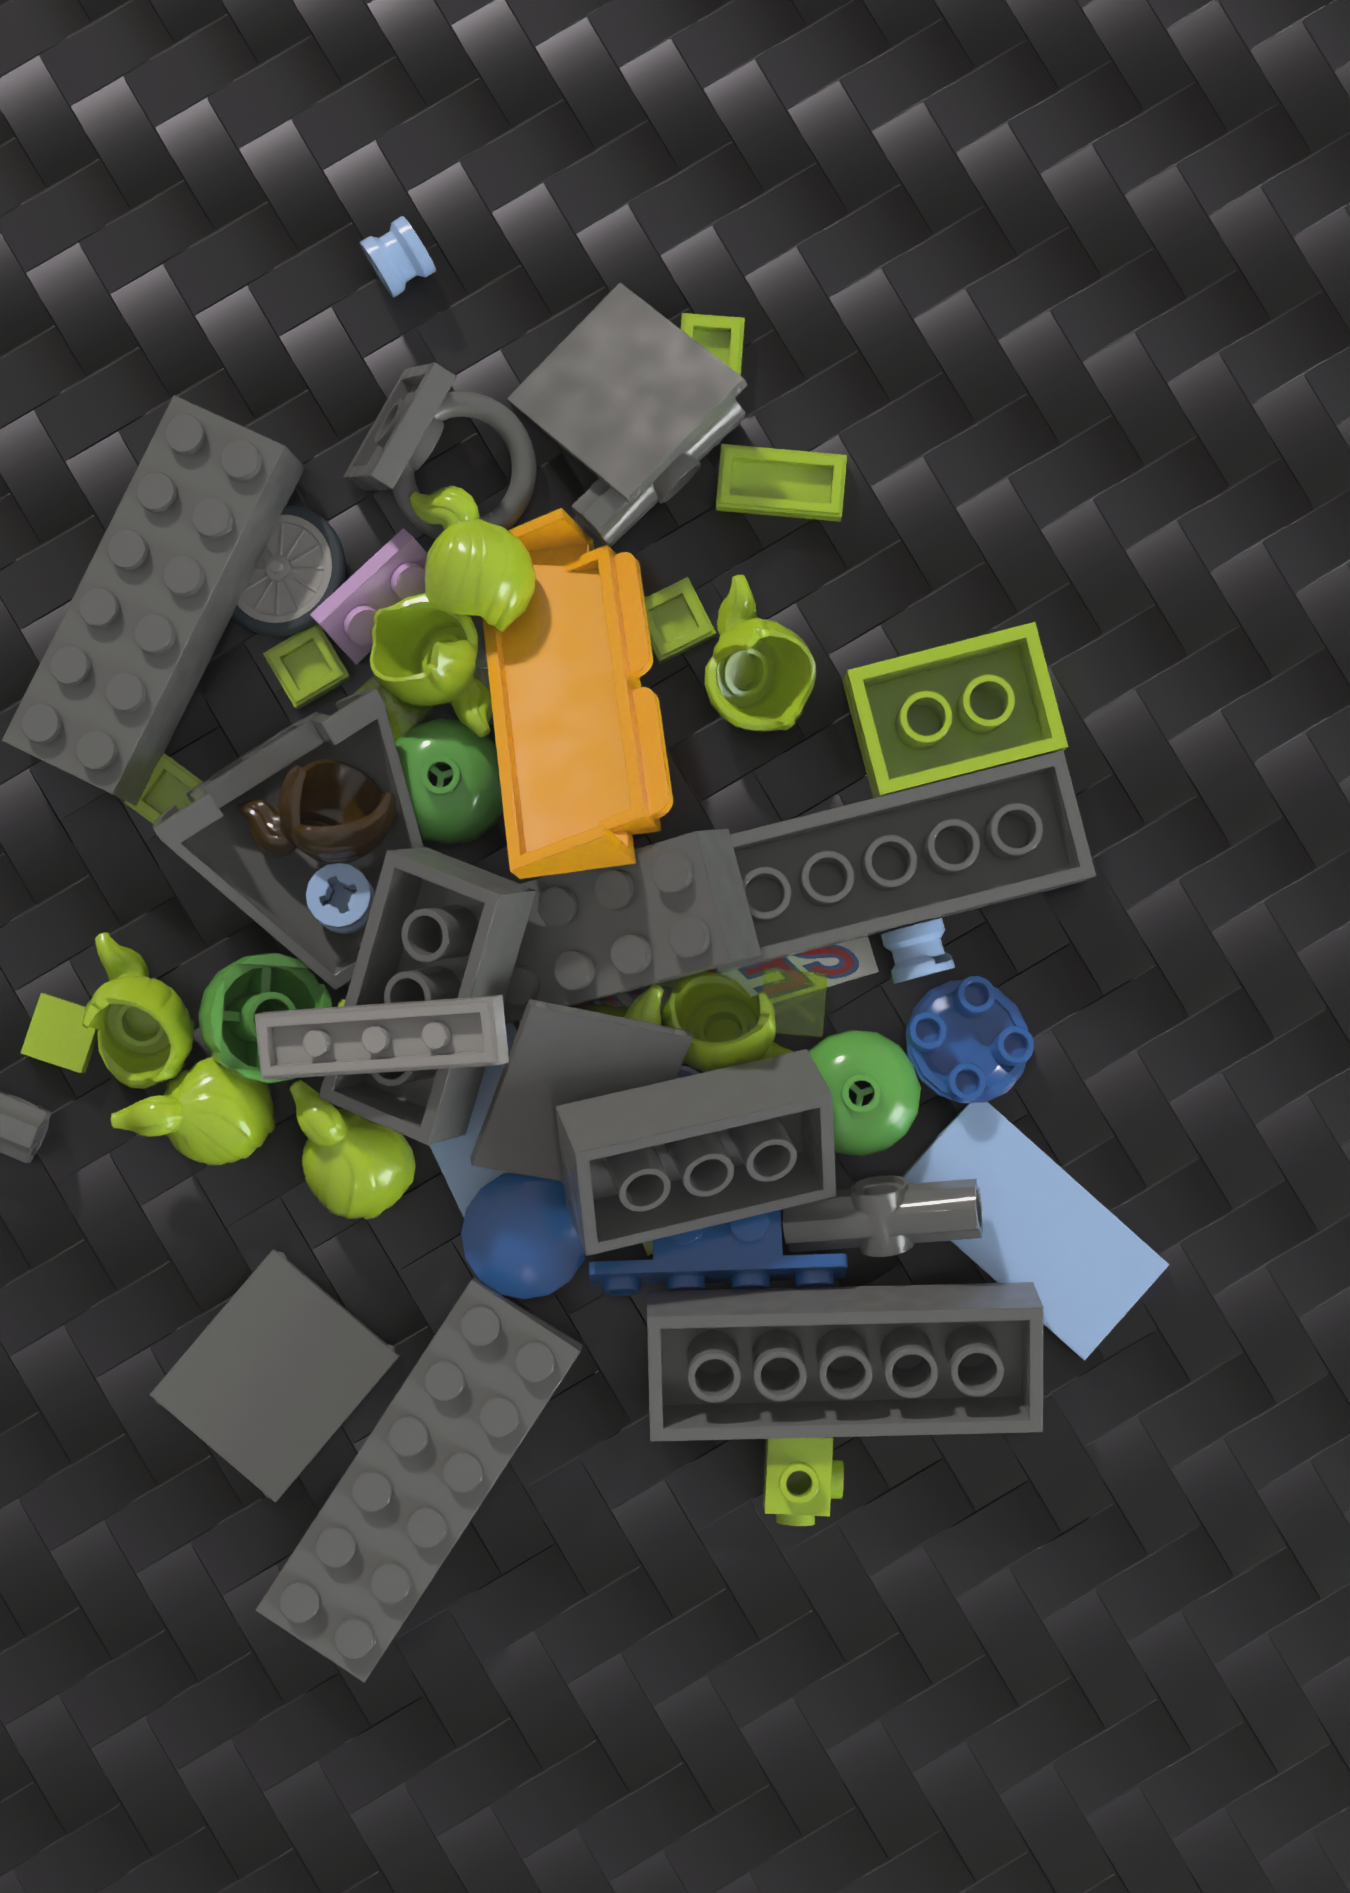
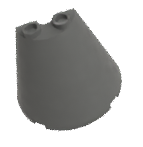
M377 689L364 690L343 698L335 704L338 711L329 716L315 712L255 746L186 793L191 804L180 811L176 805L168 808L153 824L154 831L163 843L335 990L344 984L349 989L366 926L357 932L340 934L331 932L321 925L308 908L306 891L308 883L316 871L330 864L315 861L298 848L291 854L282 857L267 854L258 847L251 834L248 821L242 815L237 814L236 809L243 802L257 799L266 801L278 811L280 789L288 771L295 765L302 768L318 760H336L358 768L376 783L382 793L389 791L396 797L397 814L391 829L382 843L366 856L346 863L362 872L376 892L388 850L423 848L385 705ZM333 889V892H332L331 895H330V899L327 900V901H324L325 903L331 901V897H332V895H333L334 892H335L334 889Z

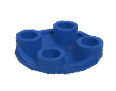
M970 976L964 980L949 981L929 990L913 1008L906 1029L907 1055L914 1065L919 1079L937 1095L961 1104L985 1103L1008 1092L1023 1074L1026 1062L1032 1056L1034 1050L1033 1037L1028 1031V1027L1016 1004L998 988L993 987L987 979L980 976Z
M517 1173L502 1174L483 1186L466 1208L461 1231L465 1259L477 1278L499 1294L520 1299L549 1295L570 1282L585 1260L586 1254L566 1207L564 1184L560 1181Z

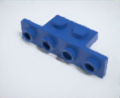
M781 1210L655 1239L653 1240V1260L589 1262V1279L591 1286H603V1294L610 1296L636 1295L641 1293V1285L667 1284V1291L706 1290V1283L731 1282V1289L770 1288V1281L795 1280L796 1288L833 1287L834 1279L845 1278L848 1262L847 1254L783 1255Z

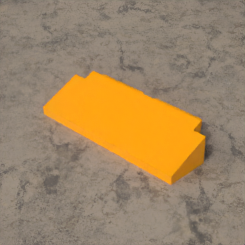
M560 508L508 530L523 542L531 556L536 573L535 590L526 611L515 619L503 632H499L493 625L487 624L485 619L482 618L510 872L519 879L636 864L633 835L661 831L660 818L670 811L673 804L659 698L651 689L641 687L640 676L646 674L652 666L653 654L639 561L628 552L616 554L608 545L594 550L593 539Z

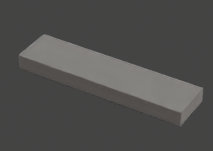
M502 995L272 1011L255 1014L262 1080L494 1066L509 1062Z

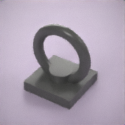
M436 362L404 369L343 478L363 491L392 489L396 502L407 519L417 529L436 540L444 531L443 526L424 523L416 515L409 500L410 495L415 491L420 494L415 481L414 471H417L424 464L436 446L444 428V420L456 417L474 418L488 424L501 436L508 448L512 465L511 481L504 498L497 507L479 518L508 530L526 510L535 488L537 464L530 436L517 416L495 399L475 392H448L457 376Z

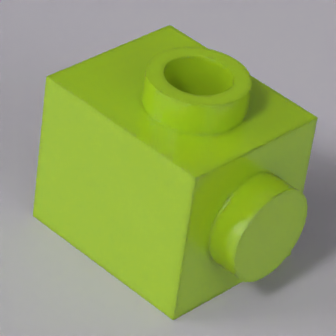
M833 1437L774 1438L765 1440L763 1507L765 1514H776V1523L789 1526H812L815 1524V1516H830L831 1499H842L843 1460H832Z

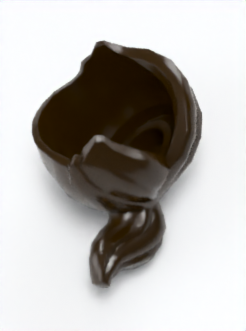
M318 760L302 768L295 765L288 771L280 789L278 811L264 800L252 799L239 804L236 813L242 815L248 821L256 844L267 854L282 857L291 854L298 848L315 861L326 864H346L366 856L382 843L391 829L397 814L395 795L389 791L382 793L376 783L358 768L341 761Z

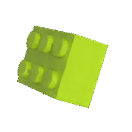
M1035 622L847 670L843 678V685L873 798L1065 750L1068 747Z

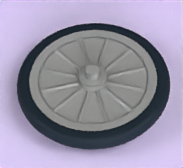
M292 505L285 506L232 616L246 628L268 636L293 635L315 625L317 622L310 614L333 594L345 580V553L342 543L332 526L324 518L308 509Z

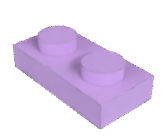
M403 528L310 614L355 664L360 662L372 650V629L375 625L373 620L375 613L380 608L393 606L406 597L425 593L426 551Z

